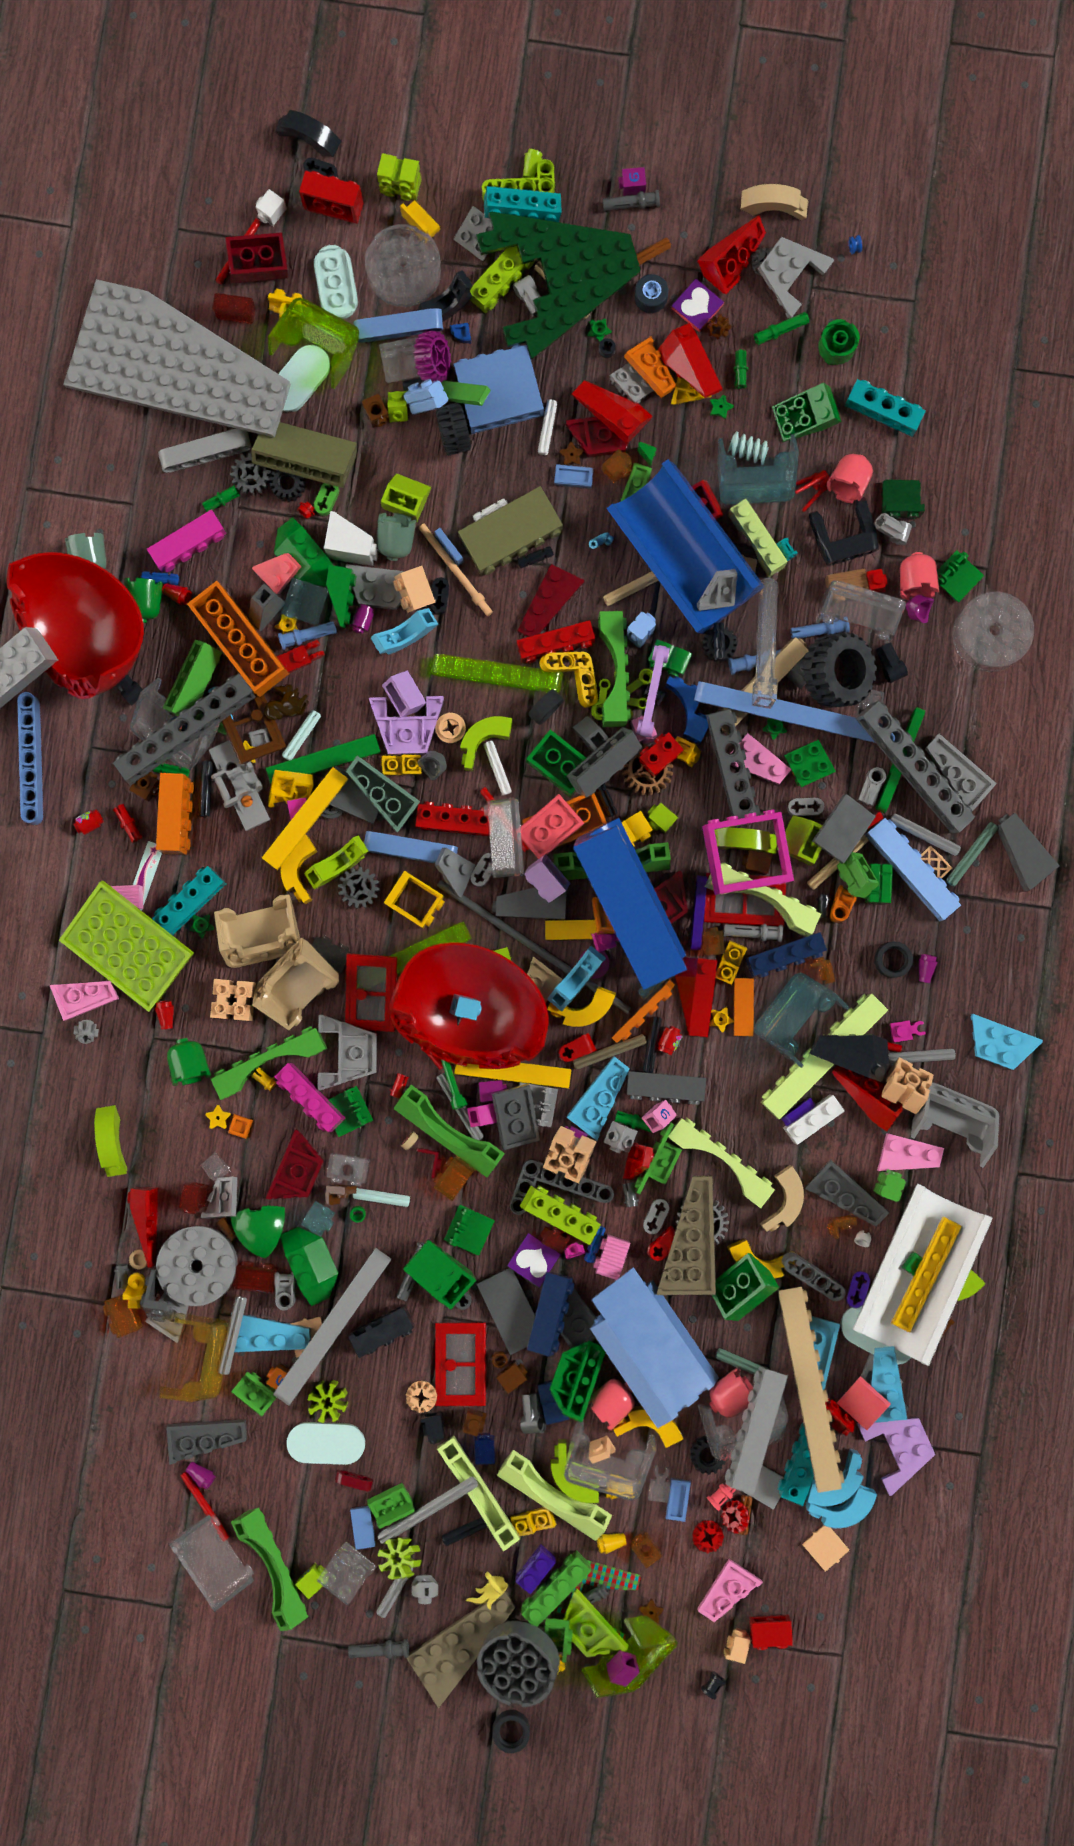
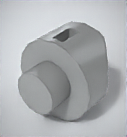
M417 1575L412 1582V1595L418 1598V1603L430 1604L431 1598L438 1595V1583L431 1575Z

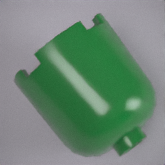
M124 578V586L135 599L140 609L143 623L156 618L160 612L163 583L158 582L155 584V580L136 578V581H130V578Z
M188 1038L177 1040V1044L173 1045L167 1052L172 1085L177 1086L178 1082H182L184 1086L200 1082L203 1076L209 1078L211 1073L202 1045L196 1041H188Z

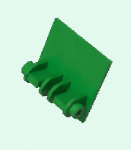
M956 550L937 570L938 584L959 603L984 575L967 560L969 556L966 552L960 553Z
M819 740L784 755L796 777L795 782L797 786L800 785L801 788L836 772Z
M357 1086L328 1099L345 1117L335 1128L338 1137L373 1121Z
M459 1205L444 1240L452 1246H458L479 1256L495 1220L463 1205Z

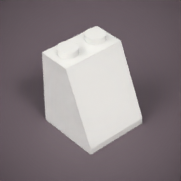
M330 511L324 545L328 559L373 566L374 560L377 561L378 559L377 544L374 543L373 537L337 513Z

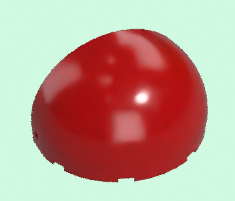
M56 552L38 553L9 563L7 588L12 592L13 598L9 600L19 630L21 631L24 627L38 628L58 659L45 673L60 688L64 686L68 689V694L79 699L92 698L117 685L129 673L136 662L144 636L143 618L140 609L128 589L104 568L89 560L70 554Z
M467 943L437 944L425 948L413 956L396 983L389 1007L392 1013L391 1020L395 1028L410 1043H417L421 1046L423 1052L433 1057L467 1067V1064L479 1065V1069H504L518 1066L524 1060L529 1062L543 1049L548 1031L547 1006L533 980L519 966L499 953ZM454 994L481 1001V1013L477 1016L476 1020L461 1017L460 1023L457 1025V1016L449 1013Z

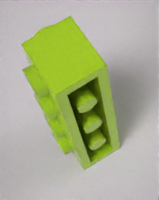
M517 246L506 249L472 286L470 301L484 313L489 309L492 310L496 306L497 300L508 293L513 282H518L526 268L530 269L534 262L522 264Z
M539 1185L537 1188L530 1186L520 1204L521 1208L589 1245L591 1244L601 1226L596 1221V1216L589 1212L586 1215L581 1213V1208L572 1203L570 1206L564 1204L565 1200L556 1194L553 1197L548 1195V1190Z

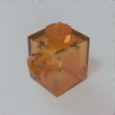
M618 449L602 464V471L616 483L621 477L624 479L631 472V458L626 452L622 453Z
M718 927L706 928V932L702 933L704 956L725 954L723 930L718 931Z

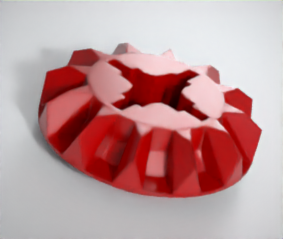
M737 1500L726 1502V1505L722 1507L723 1513L720 1516L724 1521L722 1525H725L727 1531L734 1532V1534L745 1531L750 1520L746 1506ZM736 1513V1521H733V1516L731 1514Z
M705 1520L695 1526L692 1539L694 1545L700 1551L709 1553L716 1552L722 1546L724 1535L722 1528L716 1522ZM704 1530L709 1535H714L711 1537L712 1543L708 1542V1540H703L705 1538Z

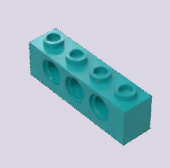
M858 379L845 404L846 407L911 437L914 436L926 412L918 404L908 403L900 396H893L883 388H876L871 386L868 381ZM865 396H870L873 401H867ZM882 404H887L890 409H884ZM899 412L906 413L907 417L900 416Z

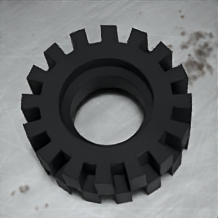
M278 470L276 472L272 471L270 487L278 499L291 502V499L296 501L297 496H302L301 492L304 493L305 491L303 477ZM285 477H291L295 481L294 486L289 490L283 489L280 485L281 480Z
M713 627L704 636L702 650H704V654L708 656L709 660L713 659L714 662L720 661L721 663L724 660H715L714 652L716 650H714L712 645L715 633ZM725 627L723 632L727 642V647L724 650V660L726 661L735 653L738 642L736 641V635L733 634L732 630L729 631L728 627Z
M702 1436L701 1439L697 1438V1442H693L692 1449L690 1448V1459L695 1468L703 1474L707 1473V1475H711L712 1472L716 1474L718 1469L721 1471L722 1465L726 1463L725 1458H727L722 1443L712 1436ZM705 1448H712L715 1451L716 1455L713 1461L704 1462L701 1459V1452Z

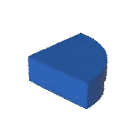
M468 323L450 325L451 333L458 341L471 343Z

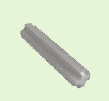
M400 1578L393 1581L377 1609V1614L380 1617L385 1618L408 1578Z

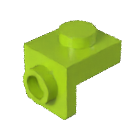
M407 391L388 392L390 422L408 421L407 402L404 398V393Z

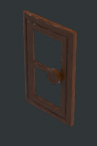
M229 692L227 697L235 695V692ZM255 694L254 700L259 710H253L251 717L233 722L230 715L222 721L240 765L287 747L276 721L268 719L264 714V708L267 704L264 694L261 697ZM214 703L215 708H218L220 703ZM263 718L272 741L245 750L236 726L252 720L258 722Z

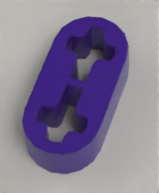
M809 1097L784 1114L781 1119L788 1126L813 1109L816 1104Z
M857 1272L851 1279L846 1302L853 1309L860 1308L866 1299L870 1278L865 1272ZM863 1276V1280L866 1281V1284L863 1283L861 1285V1288L858 1289V1281H856V1278ZM857 1291L859 1292L858 1299H860L861 1302H857L856 1305H854L853 1300H851L850 1297H854Z

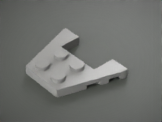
M781 237L760 264L758 270L768 287L775 293L778 303L783 306L786 316L792 318L802 304L788 292V289L807 264H810L823 275L834 259Z
M319 1015L318 1032L339 1033L338 1072H319L318 1090L376 1073L377 1033L325 1015Z

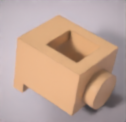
M735 1628L732 1636H728L727 1648H724L726 1659L745 1664L751 1642L747 1631Z

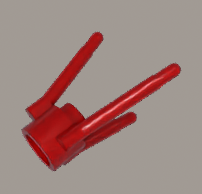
M826 471L814 473L809 477L790 484V487H795L811 480V482L795 491L796 494L811 486L816 490L819 489L802 508V512H805L823 492L828 490L826 485L830 476Z

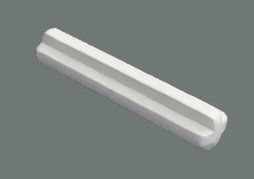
M551 399L547 400L538 448V454L540 455L548 454L557 407V401Z
M488 741L484 743L485 751L502 795H508L511 793L509 782L493 741Z

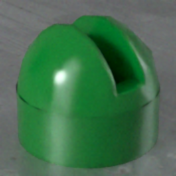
M355 1206L351 1209L350 1218L353 1222L359 1223L365 1219L366 1211L362 1206ZM357 1211H362V1212H363V1213H355V1214H353V1212H357Z

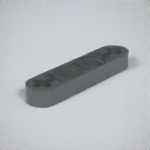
M789 1252L783 1256L782 1264L789 1273L833 1301H839L844 1298L845 1289L839 1281L796 1253ZM795 1261L798 1267L796 1268L795 1265H793L792 1263L788 1264V1262ZM806 1268H810V1274L807 1276H803L802 1271ZM819 1278H826L823 1285H816ZM830 1285H831V1287H832L833 1289L839 1290V1292H838V1293H836V1292L833 1293L832 1290L829 1288Z

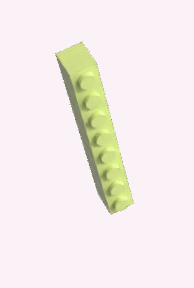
M863 994L857 1000L858 1005L854 1009L849 1008L843 1014L845 1018L840 1023L837 1021L830 1027L831 1032L828 1035H864L888 1009L873 994H868L867 996ZM811 1048L803 1054L804 1059L800 1063H794L789 1068L791 1072L786 1077L784 1075L781 1076L775 1083L777 1086L772 1091L769 1089L762 1095L763 1100L761 1103L777 1119H780L834 1064L809 1053Z

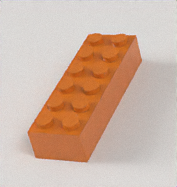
M215 581L187 603L253 692L259 697L289 675V672L218 581Z

